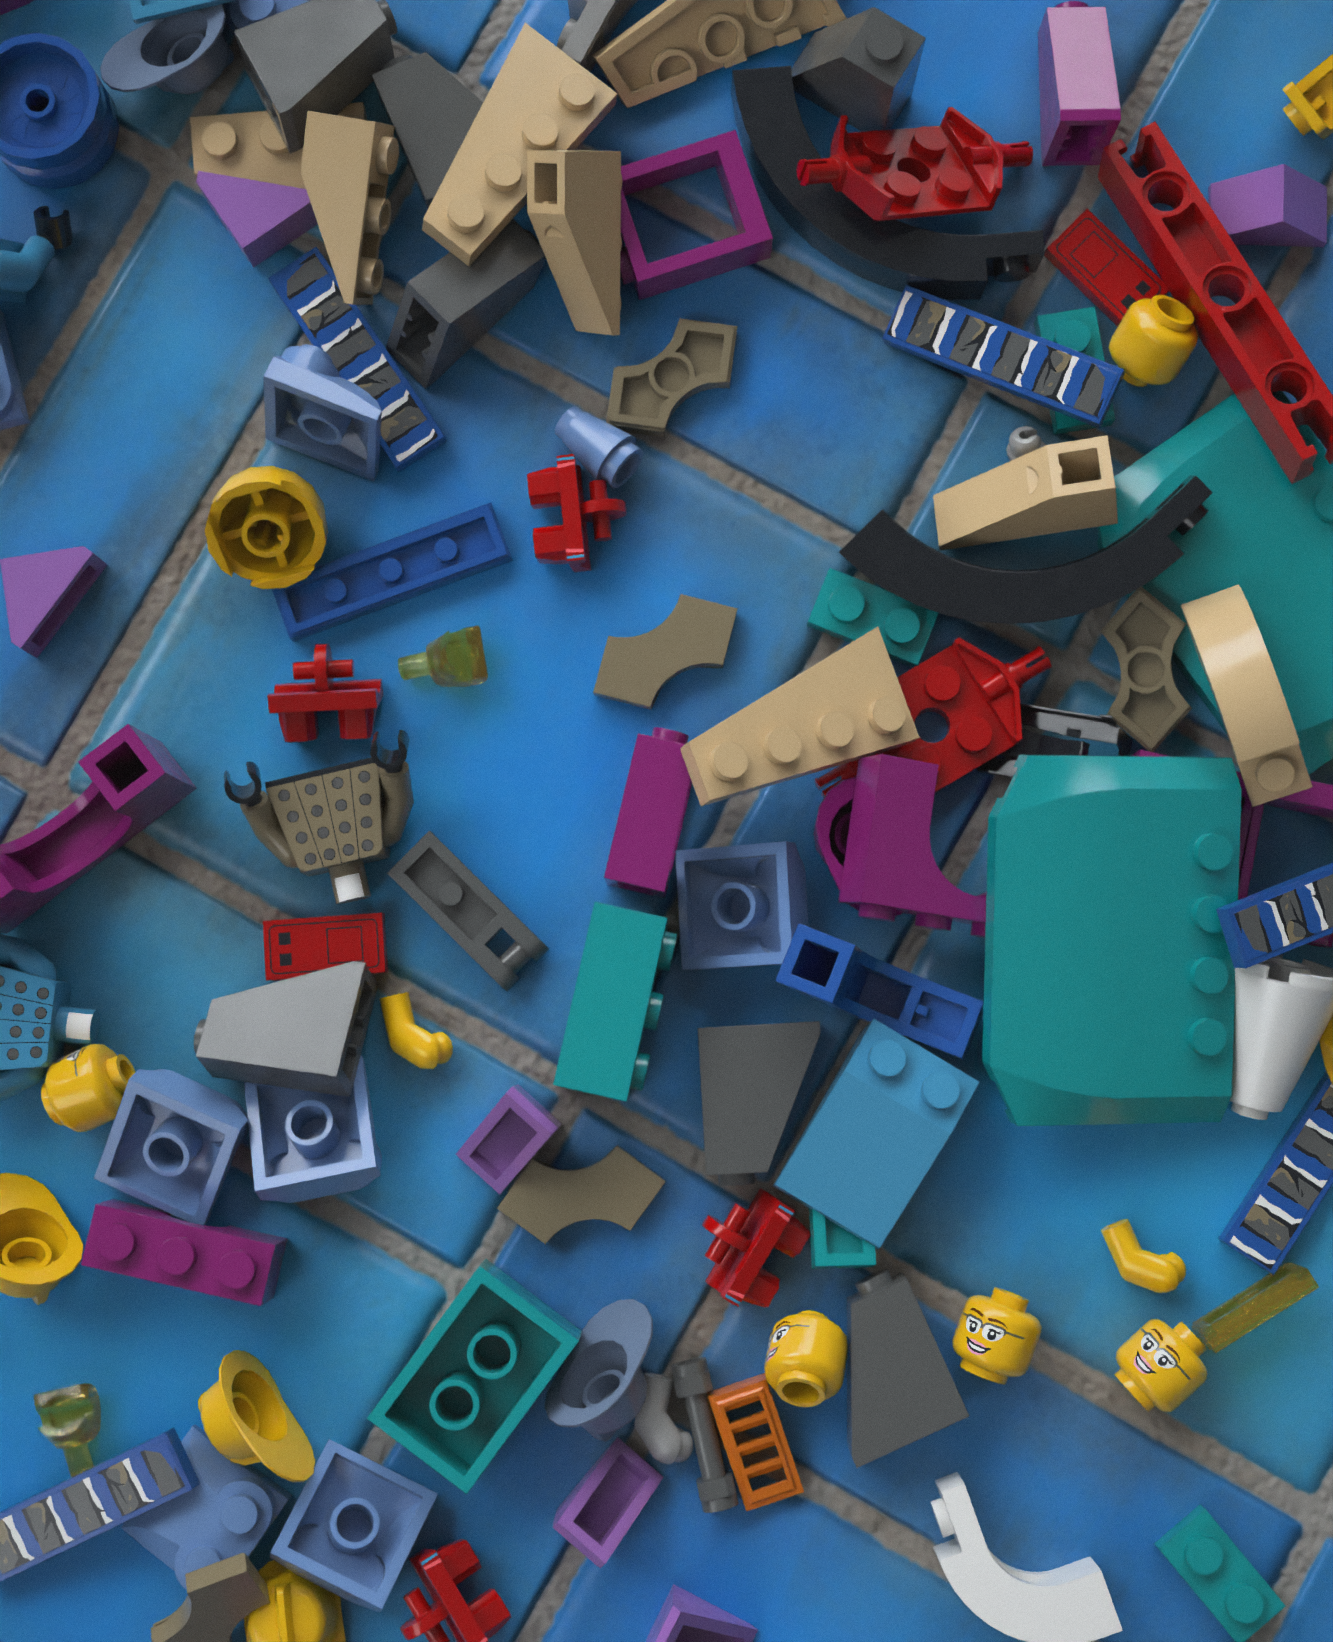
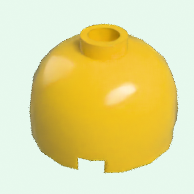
M275 466L245 469L231 476L212 500L205 526L208 551L222 571L231 577L233 572H235L240 577L251 580L250 586L260 589L287 588L306 579L314 570L315 563L322 556L328 535L324 503L314 487L295 472Z

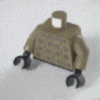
M399 730V749L391 751L383 748L379 741V731H377L373 735L370 750L371 758L265 782L267 793L261 791L262 784L259 767L253 762H246L247 772L252 782L244 786L236 785L226 770L224 773L226 795L230 800L240 804V808L257 839L285 867L299 868L300 872L307 876L329 872L336 904L350 903L369 898L371 893L364 864L390 857V846L401 840L414 804L409 766L405 762L409 746V736L404 730Z

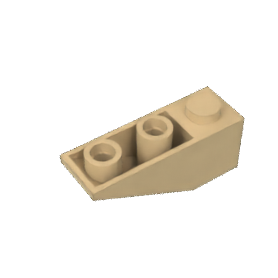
M307 111L300 170L344 303L372 305L373 296L380 291L384 275L383 262L378 257L381 235L387 232L391 220V203L389 199H386L389 174L394 173L399 157V144L397 139L394 138L395 126L375 121Z
M527 150V213L575 330L611 336L620 335V311L622 305L620 296V252L622 248L621 151Z
M1108 435L1045 445L933 495L939 550L1118 524L1116 488Z

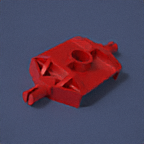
M953 107L947 108L940 126L848 133L845 129L849 118L847 115H841L832 138L830 158L801 159L797 164L796 173L798 181H801V186L831 183L836 192L841 191L873 220L877 221L991 211L1002 189L1003 168L1028 167L1033 160V148L1029 146L1030 143L1028 141L1006 144L994 141L990 134Z
M962 638L955 639L951 646L897 677L914 723L915 719L922 713H938L947 722L946 737L935 743L926 742L919 738L909 745L879 754L938 764L935 793L1022 740L1019 691L1023 687L1022 684L1052 668L1050 659L1047 656L1027 668V666L1041 659L1045 654V651L1040 646H1037L1033 651L1011 664L1008 662L1004 664ZM858 760L839 765L818 779H814L818 790L840 779L838 782L822 790L821 795L823 798L831 788L842 780L856 777Z

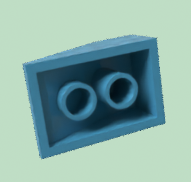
M873 1019L859 1033L773 1187L811 1210L814 1209L824 1215L826 1219L859 1239H864L874 1245L876 1249H880L952 1134L980 1082L876 1019Z

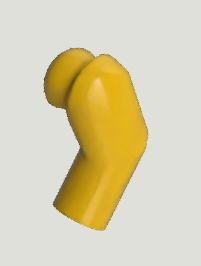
M409 992L379 999L389 1045L393 1052L420 1069H434L437 1064H444L450 1060L453 1054L451 1039L444 1032L431 1034L415 1024Z
M1129 1219L1119 1220L1100 1230L1116 1267L1125 1281L1156 1293H1167L1175 1290L1178 1284L1184 1280L1186 1266L1182 1258L1173 1252H1169L1167 1255H1159L1143 1250Z

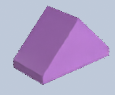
M1285 164L1214 182L1208 187V204L1235 245L1324 247L1327 243V187Z
M198 171L197 185L208 204L253 268L318 224L306 189Z
M84 546L0 559L11 642L38 658L106 568L107 564Z
M517 1084L505 1093L455 1155L498 1194H501L561 1127L562 1123Z
M617 1437L557 1508L552 1527L596 1566L601 1568L613 1554L663 1479V1476Z
M673 1584L646 1642H753L758 1629L750 1623Z

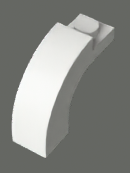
M958 1472L935 1480L941 1497L930 1501L943 1538L954 1534L955 1539L933 1546V1549L952 1588L975 1615L998 1631L1025 1642H1091L1123 1631L1102 1571L1091 1556L1042 1572L1023 1571L1011 1567L998 1559L988 1549L965 1483Z

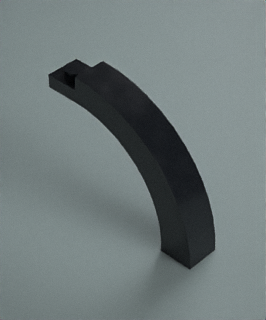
M791 66L732 70L731 97L735 123L744 153L757 181L770 202L786 222L813 248L835 264L863 279L892 290L903 292L905 285L948 300L981 299L988 282V276H994L998 282H1015L1029 277L1030 273L1037 271L1045 254L1043 230L987 235L938 233L917 228L896 219L885 221L873 220L841 191L836 192L831 183L801 186V181H798L796 173L799 160L822 158L813 146L802 123L795 100Z
M1189 475L1146 518L1127 534L1107 547L1071 562L1039 569H997L970 564L950 557L914 537L884 509L849 541L839 553L861 573L889 592L923 608L947 616L976 622L1002 624L1044 622L1071 617L1102 607L1132 593L1160 575L1184 555L1167 536L1175 529L1182 536L1192 529L1208 513L1209 510L1203 505V502L1213 492L1196 475Z

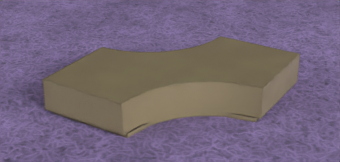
M679 319L672 340L657 356L639 365L614 367L606 422L625 432L664 437L671 416L686 399L704 390L730 388L738 326Z
M1139 587L1100 631L1115 649L1121 670L1119 692L1107 715L1113 716L1117 720V725L1148 751L1154 752L1192 709L1179 693L1172 674L1173 648L1186 623L1143 587Z
M680 594L672 613L655 629L633 637L608 636L593 694L651 710L661 689L677 675L699 667L723 668L738 608Z
M619 1145L614 1147L599 1162L579 1169L555 1168L533 1158L497 1209L544 1244L562 1228L583 1220H606L621 1225L630 1231L666 1180Z
M245 1553L237 1554L189 1572L185 1575L188 1594L185 1601L174 1613L153 1624L151 1640L152 1642H232L231 1634L236 1625L252 1611L270 1603L267 1584Z

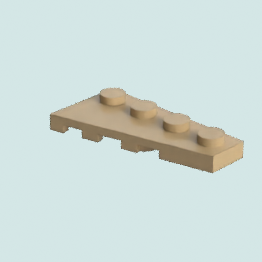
M667 0L595 52L592 57L614 91L618 93L617 95L623 105L630 108L697 80V77L721 67L729 68L746 61L747 57L776 45L779 47L801 39L803 34L823 26L829 27L847 18L836 0Z
M524 23L423 218L422 231L467 266H470L527 203V150H575L613 109L618 93L527 23Z
M876 627L681 747L680 750L700 806H705L859 760V758L909 745L920 737L879 627Z

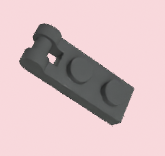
M428 831L387 873L506 991L520 979L516 974L531 958L537 962L549 950L431 831ZM504 929L515 942L498 957L487 944Z

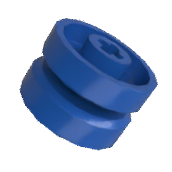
M36 32L10 37L0 44V158L12 173L30 185L50 189L79 185L100 172L115 150L119 123L115 103L82 51L61 37Z

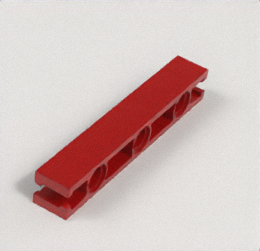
M1154 121L1140 129L1136 152L1130 156V161L1135 168L1145 165L1149 173L1145 178H1139L1121 156L1127 152V146L1122 139L1103 147L1098 172L1099 181L1174 299L1180 301L1192 312L1194 316L1193 323L1197 329L1198 337L1290 482L1293 484L1309 476L1314 471L1312 465L1318 454L1313 444L1308 447L1306 446L1297 429L1301 425H1308L1327 449L1325 458L1329 464H1332L1333 395L1157 123ZM1165 203L1174 210L1160 211L1152 205ZM1225 296L1231 299L1235 305L1221 306L1216 304L1211 297ZM1272 392H1288L1296 398L1297 402L1293 404L1282 403L1272 395Z

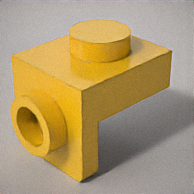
M1332 54L1297 84L1290 82L1282 89L1291 100L1283 108V111L1303 136L1312 129L1323 140L1333 133Z

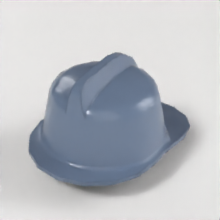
M223 4L152 20L117 41L105 54L100 67L102 80L111 89L122 92L141 91L156 85L166 92L190 95L207 88L234 59V54L222 33L226 18Z
M634 1299L618 1300L603 1307L588 1321L582 1330L579 1342L569 1354L546 1394L545 1410L550 1421L560 1427L581 1426L595 1439L606 1442L611 1439L616 1430L630 1423L641 1411L646 1401L647 1382L640 1365L648 1351L653 1336V1318L644 1304Z

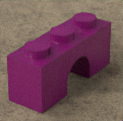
M117 1199L95 1204L82 1257V1266L262 1306L274 1298L288 1238L231 1225L213 1227L190 1223L170 1217V1213L161 1209Z

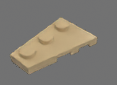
M363 102L350 103L338 114V116L367 120ZM267 111L190 117L193 167L196 178L198 171L306 189L300 173L303 148L289 153Z

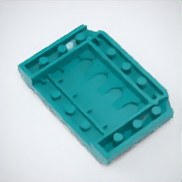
M1272 392V395L1278 401L1292 404L1284 392ZM1232 394L1114 477L1118 524L1097 527L1099 535L1097 546L1098 550L1127 534L1146 518L1189 475H1196L1213 492L1203 502V505L1209 510L1208 513L1183 536L1175 529L1167 536L1184 555L1160 575L1141 587L1186 623L1175 642L1172 660L1227 734L1208 679L1198 658L1181 605L1232 586L1240 585L1276 672L1296 729L1301 753L1310 775L1333 759V463H1328L1325 458L1327 450L1308 425H1301L1297 429L1306 446L1308 447L1313 444L1318 454L1312 465L1314 471L1309 476L1292 484L1235 394ZM1135 591L1127 594L1126 597L1129 598Z
M1019 755L1013 766L1017 767V770L1003 798H997L988 816L982 1062L990 1080L996 1083L1007 1107L1005 1112L1009 1121L1017 1126L1221 1122L1232 1097L1235 968L1216 909L1238 900L1242 789L1233 759L1228 757Z

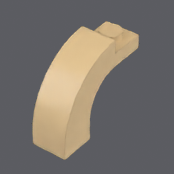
M1238 584L1182 604L1181 608L1198 658L1214 695L1252 806L1255 807L1312 788L1313 786L1299 746L1300 742L1285 697L1254 615L1240 585Z

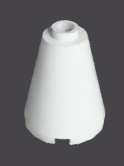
M1283 954L1246 969L1235 968L1232 1097L1230 1099L1233 1102L1231 1107L1233 1112L1253 1119L1266 1120L1269 1112H1281L1284 1109L1333 1015V968L1303 959L1302 964L1283 959Z

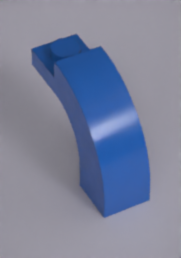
M800 923L797 925L775 980L802 995L870 1023L873 1019H876L907 1039L917 1041L962 1060H965L983 1015L984 1001L907 972L867 954L854 944Z

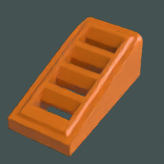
M765 1373L709 1391L708 1399L746 1512L803 1493L804 1489L769 1383L766 1381ZM761 1400L763 1411L730 1422L727 1411ZM766 1423L769 1424L771 1433L737 1444L736 1433ZM776 1445L778 1456L745 1467L742 1456ZM780 1468L784 1469L787 1479L755 1490L752 1489L749 1479Z

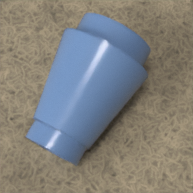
M577 406L568 409L555 427V434L562 439L563 443L595 480H606V483L613 488H618L628 481L641 463L643 451L636 446V438L587 412H583Z

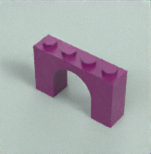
M130 724L125 725L78 761L92 782L73 803L30 833L11 842L0 844V933H9L197 789L161 741Z
M885 754L859 758L839 902L858 905V917L895 922L896 912L916 915L915 926L927 929L951 931L952 921L972 924L970 935L985 938L986 892L974 896L955 887L942 874L932 854L930 824L939 765Z

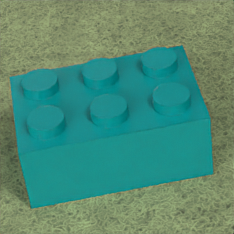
M594 902L553 1085L626 1102L629 1099L631 1089L643 1090L651 1054L640 1052L644 1029L656 1031L664 994L653 992L658 969L670 971L677 940V934L666 932L668 927L667 917Z
M485 1258L367 1419L465 1494H468L577 1345L582 1331Z

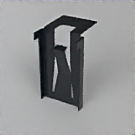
M1020 703L1021 723L1064 736L1112 743L1119 749L1118 756H1130L1133 739L1120 727H1116L1117 720L1113 716L1103 714L1096 716ZM1022 729V740L1000 755L1018 757L1019 755H1088L1090 744L1084 741L1065 740L1041 735ZM995 757L981 765L980 769L977 768V771L1013 778L1017 767H1013L1016 760L996 759Z

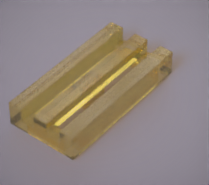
M1287 1262L1280 1266L1274 1275L1269 1273L1192 1322L1191 1329L1204 1346L1217 1353L1310 1294L1319 1286L1307 1268Z

